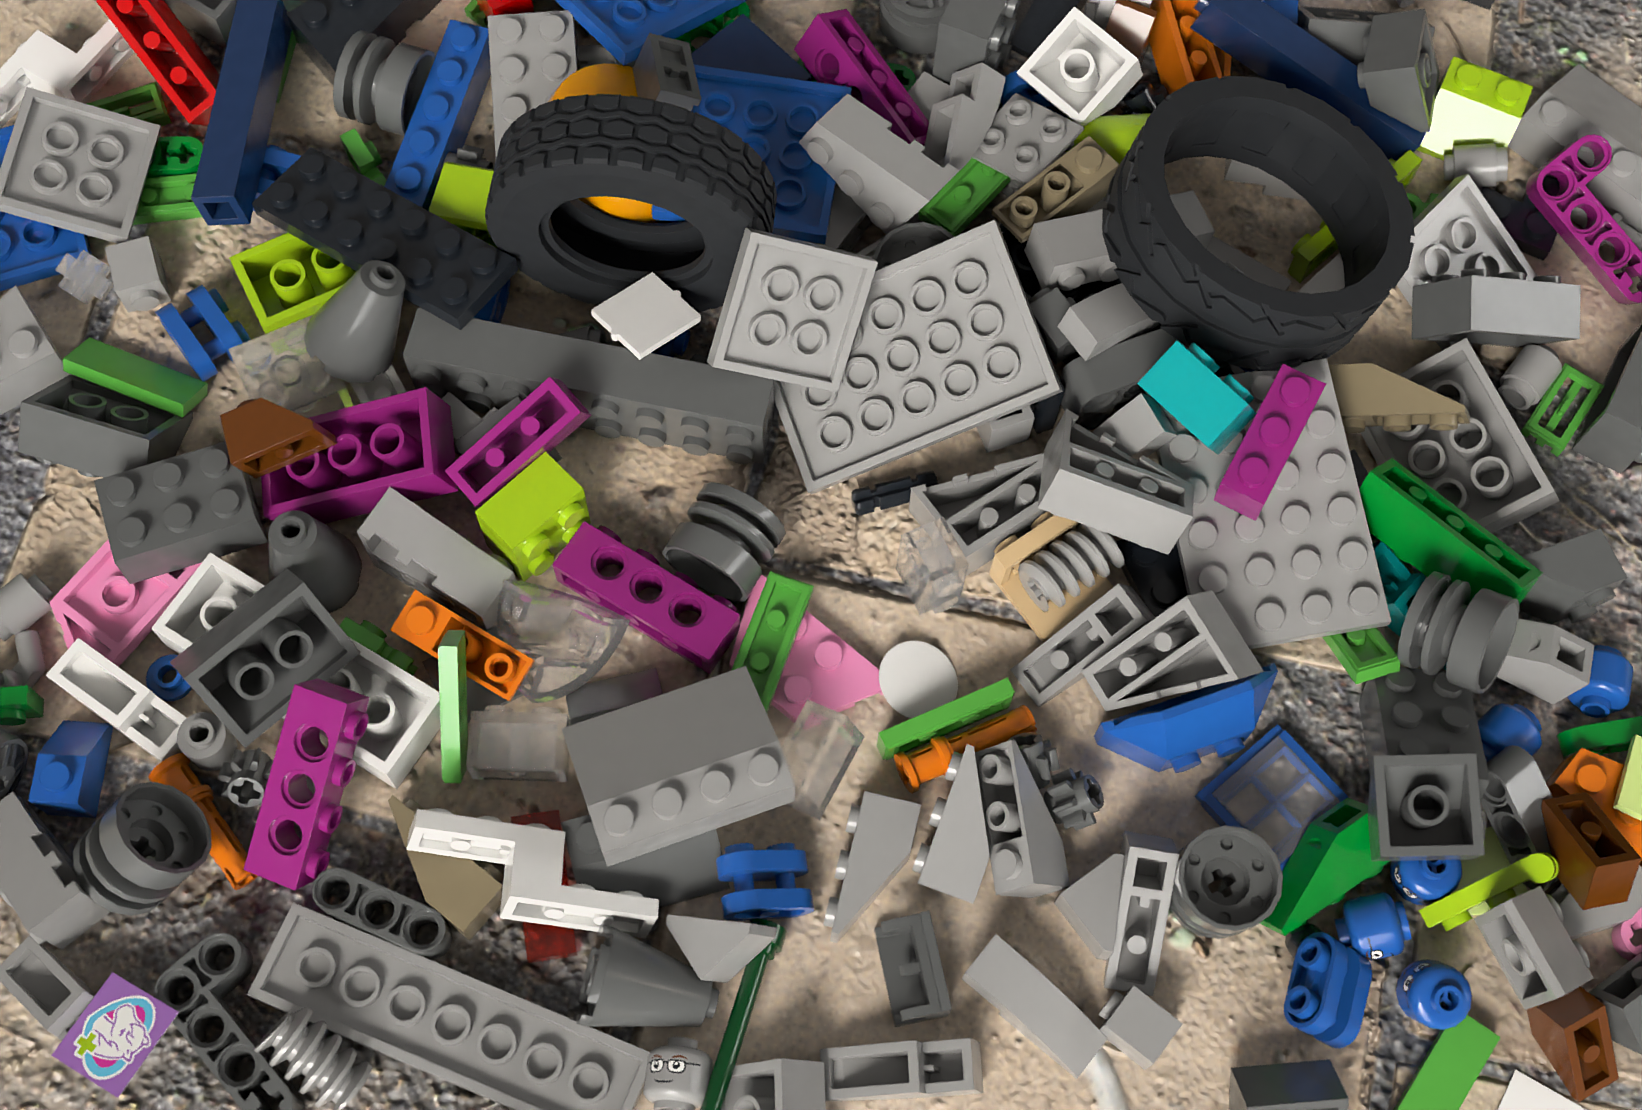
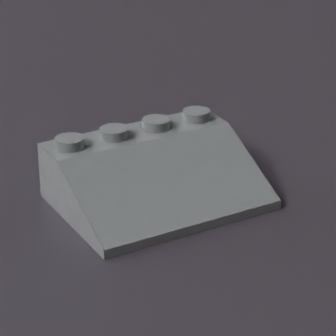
M1578 64L1550 87L1524 114L1508 147L1539 169L1568 144L1586 135L1595 134L1602 136L1609 142L1612 148V158L1609 165L1588 182L1586 187L1607 212L1612 215L1619 213L1624 217L1622 222L1642 234V108ZM1581 146L1577 153L1578 160L1584 167L1591 168L1595 160L1594 154L1588 147Z
M1467 338L1399 375L1465 405L1470 415L1469 424H1458L1457 429L1449 431L1430 429V425H1411V430L1405 432L1385 431L1383 426L1365 427V431L1361 432L1378 466L1393 458L1490 533L1516 524L1560 501Z
M746 666L561 728L607 867L795 801V783L779 740Z

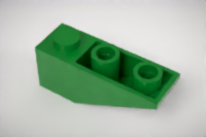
M1347 797L1310 823L1282 871L1281 897L1272 914L1260 922V924L1286 936L1288 933L1306 924L1308 919L1326 906L1341 901L1345 897L1346 892L1364 879L1372 878L1382 871L1383 866L1390 861H1371L1367 804Z

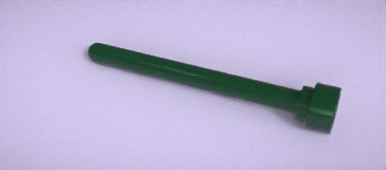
M753 918L749 922L751 924L776 927V938L745 967L700 1110L722 1109L768 960H773L775 954L782 951L787 935V930L775 922L760 918Z

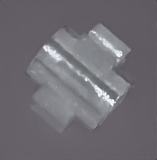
M84 249L77 259L66 253L55 269L64 276L58 286L87 305L93 296L104 301L114 287L113 282L106 278L110 273L109 266Z

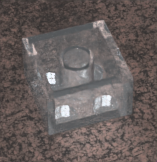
M313 315L228 349L249 399L261 397L306 418L354 406L343 380L333 377L324 371L325 364L316 355L312 359L307 352L304 335L307 324Z

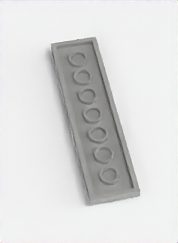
M294 902L247 993L249 997L286 1013L290 1010L294 1013L308 1006L312 1010L309 1023L314 1024L323 1020L327 1023L326 1030L339 1034L344 1038L513 1110H634L644 1088L647 1060L650 1052L589 1026L579 1025L575 1020Z

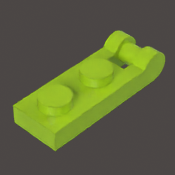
M1540 852L1529 855L1420 909L1419 912L1428 928L1442 924L1447 932L1473 919L1468 910L1484 902L1487 903L1491 910L1517 897L1513 888L1526 881L1531 880L1534 883L1552 881L1560 871L1559 862L1550 853Z

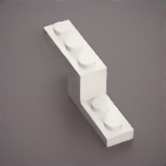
M109 19L94 36L88 38L78 53L73 52L39 30L27 41L23 42L0 68V129L20 109L26 87L86 104L134 53Z
M441 808L417 809L408 834L407 850L505 864L500 918L596 932L604 924L638 938H646L658 918L659 899L646 898L634 891H622L619 893L598 891L586 884L561 885L565 831L552 830L548 826L538 823L527 825L506 823L493 816L474 818L454 815L452 812Z

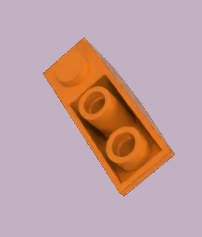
M414 590L390 631L438 659V646L448 630H465L466 676L510 702L535 660L417 590Z

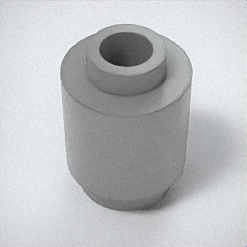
M1495 143L1453 146L1452 155H1444V181H1453L1456 177L1466 174L1470 175L1477 187L1496 186V182L1507 181V147H1496Z
M1542 344L1524 346L1500 378L1501 386L1498 388V393L1502 400L1509 406L1519 410H1526L1531 405L1537 404L1562 371V365L1557 353L1552 348Z
M19 573L0 589V638L3 641L8 640L12 635L16 636L18 633L26 631L52 609L48 599L54 593L36 574L27 579L23 574Z
M208 712L193 714L186 718L178 729L177 743L180 750L198 768L205 771H217L221 769L223 762L231 763L234 751L237 749V740L216 715Z

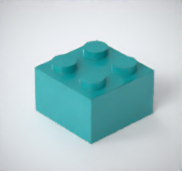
M1176 341L1137 384L1203 444L1219 455L1256 416L1257 413L1249 405L1255 398L1230 374L1223 381L1214 373L1220 367L1194 342L1186 349L1181 343Z

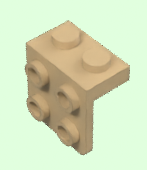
M1048 511L1030 526L1031 531L1019 539L1016 535H1012L995 548V555L989 572L990 577L1039 639L1044 642L1113 588V585L1106 577L1103 578L1092 570L1095 585L1089 588L1080 580H1077L1080 588V595L1077 597L1071 596L1065 589L1062 590L1066 600L1064 606L1058 607L1049 599L1047 600L1049 609L1047 612H1044L1033 602L1019 579V565L1026 560L1033 561L1034 555L1041 550L1048 551L1051 543L1056 540L1062 541L1063 536L1071 530L1075 531L1078 522L1055 516Z

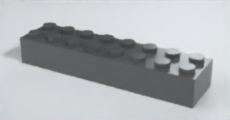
M419 307L417 308L403 352V358L415 390L427 387L441 399L450 392L469 409L476 412L485 413L494 407L499 410L517 396L523 401L547 378L553 377L561 380L591 414L579 426L580 428L594 430L597 434L606 438H619L620 436L635 438L651 447H662L664 444L681 447L685 452L697 456H704L708 453L726 456L728 460L737 464L746 465L752 462L763 464L774 419L773 379L712 367L709 364L653 353L639 360L627 348L472 318L462 330H459Z

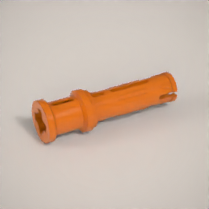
M1021 705L1006 714L990 719L947 739L944 736H935L930 739V744L908 754L904 752L894 754L895 765L906 789L910 793H915L919 791V785L941 775H946L954 751L963 754L966 745L969 744L974 746L975 752L1006 742L1017 734L1026 732L1036 733V722L1029 708L1026 705Z
M184 753L170 756L150 772L149 780L172 786L195 802L203 811L211 829L212 847L209 854L226 875L225 877L234 890L247 886L258 876L243 870L248 853L212 803L214 799L212 789L209 785L201 784L189 767L191 760Z

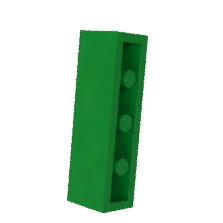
M1393 458L1371 470L1359 488L1370 534L1376 536L1390 547L1400 560L1410 563L1427 577L1435 571L1450 575L1452 582L1456 579L1469 582L1471 588L1470 602L1482 588L1516 598L1520 605L1543 573Z

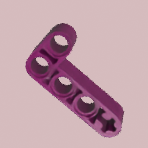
M1595 134L1586 135L1568 144L1536 170L1528 179L1526 192L1530 201L1615 301L1624 305L1642 303V252L1586 187L1588 182L1609 165L1612 158V148L1609 142L1602 136ZM1581 146L1588 147L1594 154L1595 160L1591 168L1584 167L1578 160L1577 153ZM1546 174L1553 175L1560 183L1559 193L1555 197L1548 195L1543 189L1542 181ZM1575 207L1581 208L1587 215L1588 221L1583 230L1577 229L1571 223L1570 215ZM1603 240L1609 241L1615 248V256L1610 263L1603 261L1598 253L1599 245ZM1620 267H1622V268L1620 269V270L1622 271V273H1617V274H1614V273H1613V270L1619 269ZM1638 276L1640 279L1636 286L1638 291L1631 293L1629 290L1633 283L1631 278Z

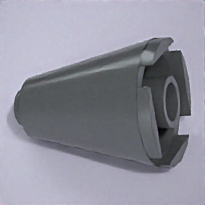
M379 260L368 261L311 317L304 335L306 349L312 359L316 355L325 364L323 370L328 374L347 382L367 383L373 381L377 375L384 374L389 369L394 358L405 291V279L401 272L390 263Z
M287 511L274 519L268 532L269 582L285 569H289L306 584L328 613L344 607L356 594L360 585L362 560L355 545L345 535L302 511Z
M604 924L600 926L596 935L606 938L604 943L601 944L600 949L595 947L591 949L578 1003L587 1004L586 1015L576 1014L577 1024L583 1026L700 1027L704 1018H713L718 1004L719 989L712 988V981L700 980L693 967L612 926Z

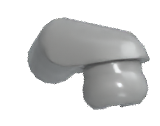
M28 630L20 632L14 637L19 661L12 670L5 669L0 673V687L28 685L33 688L45 672L46 666L39 632Z

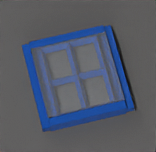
M1278 724L1195 795L1196 799L1201 803L1200 805L1220 827L1226 825L1246 828L1263 838L1277 855L1281 871L1285 868L1310 823L1348 797L1286 730L1283 731Z

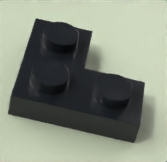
M1546 174L1542 181L1543 189L1548 195L1555 197L1559 193L1560 183L1558 179ZM1482 187L1480 192L1520 251L1544 261L1551 251L1557 232L1530 201L1527 192L1525 191L1520 202Z

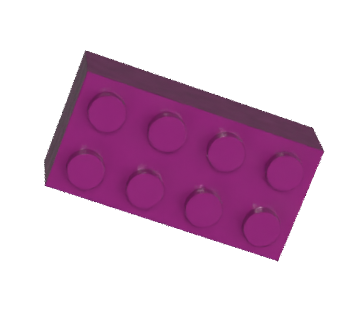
M427 387L308 417V419L313 420L335 435L337 444L261 477L263 516L272 521L287 511H302L324 524L371 513L389 487L411 502L458 491V486L445 472L456 461L451 406Z

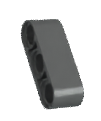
M1507 746L1486 762L1490 781L1482 797L1481 804L1511 865L1535 853L1545 852L1551 854L1541 804L1544 799L1553 797L1534 758L1519 746ZM1556 877L1552 881L1544 883H1534L1529 880L1523 884L1531 890L1541 886L1542 890L1545 891L1559 879Z
M342 868L327 869L314 880L312 897L316 905L334 920L430 960L439 959L451 947L453 940L452 930L442 915L433 908ZM342 884L350 885L349 896L343 903L338 905L329 904L328 898L333 888ZM382 904H393L394 914L387 923L382 925L372 924V915L377 907ZM428 923L438 925L439 932L433 942L427 945L416 944V933L421 926Z

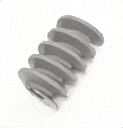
M1080 524L1077 531L1071 530L1066 533L1062 541L1056 540L1051 543L1048 551L1041 550L1036 553L1033 561L1026 560L1021 563L1018 569L1019 579L1033 602L1042 611L1047 612L1049 609L1047 600L1050 599L1058 607L1064 606L1066 600L1062 590L1065 589L1073 597L1079 596L1080 588L1077 580H1080L1085 586L1090 588L1095 585L1092 570L1105 578L1110 575V569L1106 561L1108 560L1113 566L1120 568L1124 565V558L1111 534Z
M308 1006L294 1013L290 1010L267 1032L256 1045L254 1051L259 1053L273 1046L275 1051L269 1062L272 1067L285 1060L291 1062L284 1076L287 1081L301 1073L306 1076L299 1090L301 1094H305L318 1087L320 1093L314 1104L317 1108L333 1101L335 1103L333 1110H342L367 1081L372 1069L371 1064L368 1061H364L352 1067L357 1055L353 1047L337 1054L342 1037L339 1034H334L322 1040L327 1028V1023L323 1020L307 1027L312 1014V1010Z

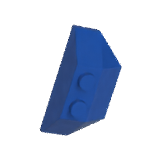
M1275 663L1262 667L1264 672L1204 687L1133 713L1102 722L1094 735L1097 745L1157 772L1173 768L1175 773L1187 771L1201 764V757L1215 752L1219 758L1232 755L1245 747L1243 742L1254 731L1278 673Z

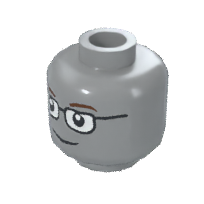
M685 1037L668 1038L667 1045L656 1047L649 1053L643 1093L650 1102L654 1103L653 1110H694L701 1107L711 1077L713 1060L707 1053L697 1049L698 1041Z

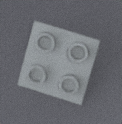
M1015 93L995 114L989 131L972 158L1010 177L1009 189L1012 193H1015L1058 160L1064 151H1069L1074 145L1073 141L1084 130V127Z

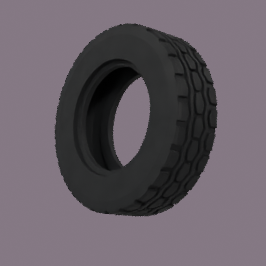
M586 94L565 97L561 100L556 99L541 104L536 109L532 108L518 117L509 126L500 141L485 208V219L489 234L497 248L516 258L517 266L521 272L560 294L598 306L653 272L673 291H680L681 298L694 310L702 312L723 306L745 228L768 233L773 232L777 193L773 177L757 152L748 143H745L742 138L726 127L717 124V122L696 112L688 111L686 108L666 102L654 101V99L621 96L619 94ZM618 197L637 200L668 210L686 221L647 223L621 219L597 210L579 200V198Z

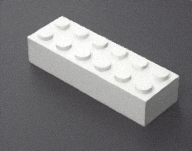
M209 553L151 629L168 648L180 654L262 589L264 585L214 554ZM350 638L361 653L328 679L327 682L370 697L366 713L369 716L368 725L364 735L357 741L353 760L361 768L398 789L440 729L439 692ZM320 730V741L328 746L327 735L323 730Z

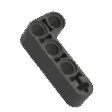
M1159 329L1115 344L1087 361L1080 356L1069 362L1063 368L1060 375V381L1065 389L1061 402L1064 412L1068 409L1078 415L1076 424L1088 431L1099 427L1111 416L1115 405L1132 400L1141 393L1145 394V390L1137 383L1178 340L1163 329ZM1213 359L1220 367L1219 369L1229 365L1227 360L1217 361Z
M220 932L209 935L163 972L154 988L155 998L179 1012L173 1020V1024L242 1110H272L268 1101L263 1096L257 1094L262 1090L282 1100L279 1104L280 1110H304V1102L300 1094L284 1078V1074L276 1065L272 1067L269 1064L271 1058L264 1050L259 1053L254 1051L258 1042L222 999L250 974L253 967V955L250 949L231 934ZM227 948H234L235 957L233 963L228 968L217 971L215 961L219 953ZM192 981L194 985L192 997L186 1003L176 1005V990L185 982ZM222 1018L224 1022L223 1034L215 1042L206 1043L204 1035L206 1027L215 1019ZM253 1056L255 1060L253 1074L247 1080L237 1082L235 1078L236 1065L241 1059Z

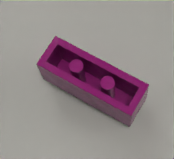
M1282 364L1218 487L1214 501L1254 521L1257 520L1326 386L1325 383Z
M549 377L450 465L445 472L474 506L481 507L545 451L549 454L587 420L591 414L561 380Z

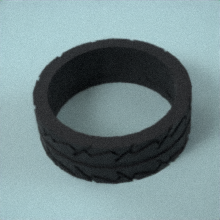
M1224 76L1220 79L1213 77L1191 82L1169 94L1147 118L1145 125H1143L1132 143L1131 149L1126 153L1111 179L1104 199L1105 202H1108L1107 209L1102 208V235L1109 259L1117 267L1114 271L1120 281L1152 321H1158L1161 324V329L1188 348L1194 342L1207 355L1217 361L1227 360L1229 365L1256 371H1279L1282 364L1293 368L1301 365L1302 362L1328 359L1346 346L1355 333L1362 328L1369 317L1373 315L1390 295V289L1396 287L1409 268L1414 243L1410 242L1411 235L1415 236L1413 211L1403 183L1398 182L1395 177L1398 175L1383 151L1359 126H1353L1349 118L1325 101L1297 88H1286V84L1258 77ZM1205 156L1224 158L1259 168L1283 181L1312 206L1333 235L1343 261L1345 287L1338 291L1314 294L1284 291L1256 282L1228 267L1209 252L1185 226L1172 203L1165 180L1164 165L1183 158Z

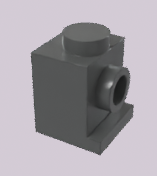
M1047 287L1037 292L1029 300V305L1049 357L1056 365L1077 352L1057 327L1069 307L1076 304V302L1071 297L1066 299L1057 287L1053 290Z

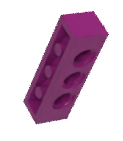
M842 9L817 14L794 48L805 64L806 69L818 83L852 87V97L892 124L889 131L908 144L916 140L925 146L929 126L928 119L849 11Z
M584 521L553 563L557 581L711 674L738 634L740 614L736 613L737 608L722 596L714 595L711 598L698 590L697 583L689 576L678 571L673 575L661 568L659 561L649 552L640 548L633 551L623 545L621 538L609 528L602 525L595 528ZM615 564L623 568L614 577H605L600 574V571L607 565ZM654 587L661 591L660 596L651 601L638 597V594L645 588ZM688 610L695 611L701 616L693 624H682L676 619L680 613Z
M319 678L294 684L243 870L297 890L314 882L318 875L327 869L330 860V853L327 851L331 834L336 830L342 818L343 808L340 806L344 787L349 784L355 772L356 762L353 760L357 741L364 735L368 725L369 716L366 713L370 697ZM320 730H323L327 735V748L320 741ZM307 776L314 782L315 794L308 788ZM294 823H297L301 828L302 839L297 836Z

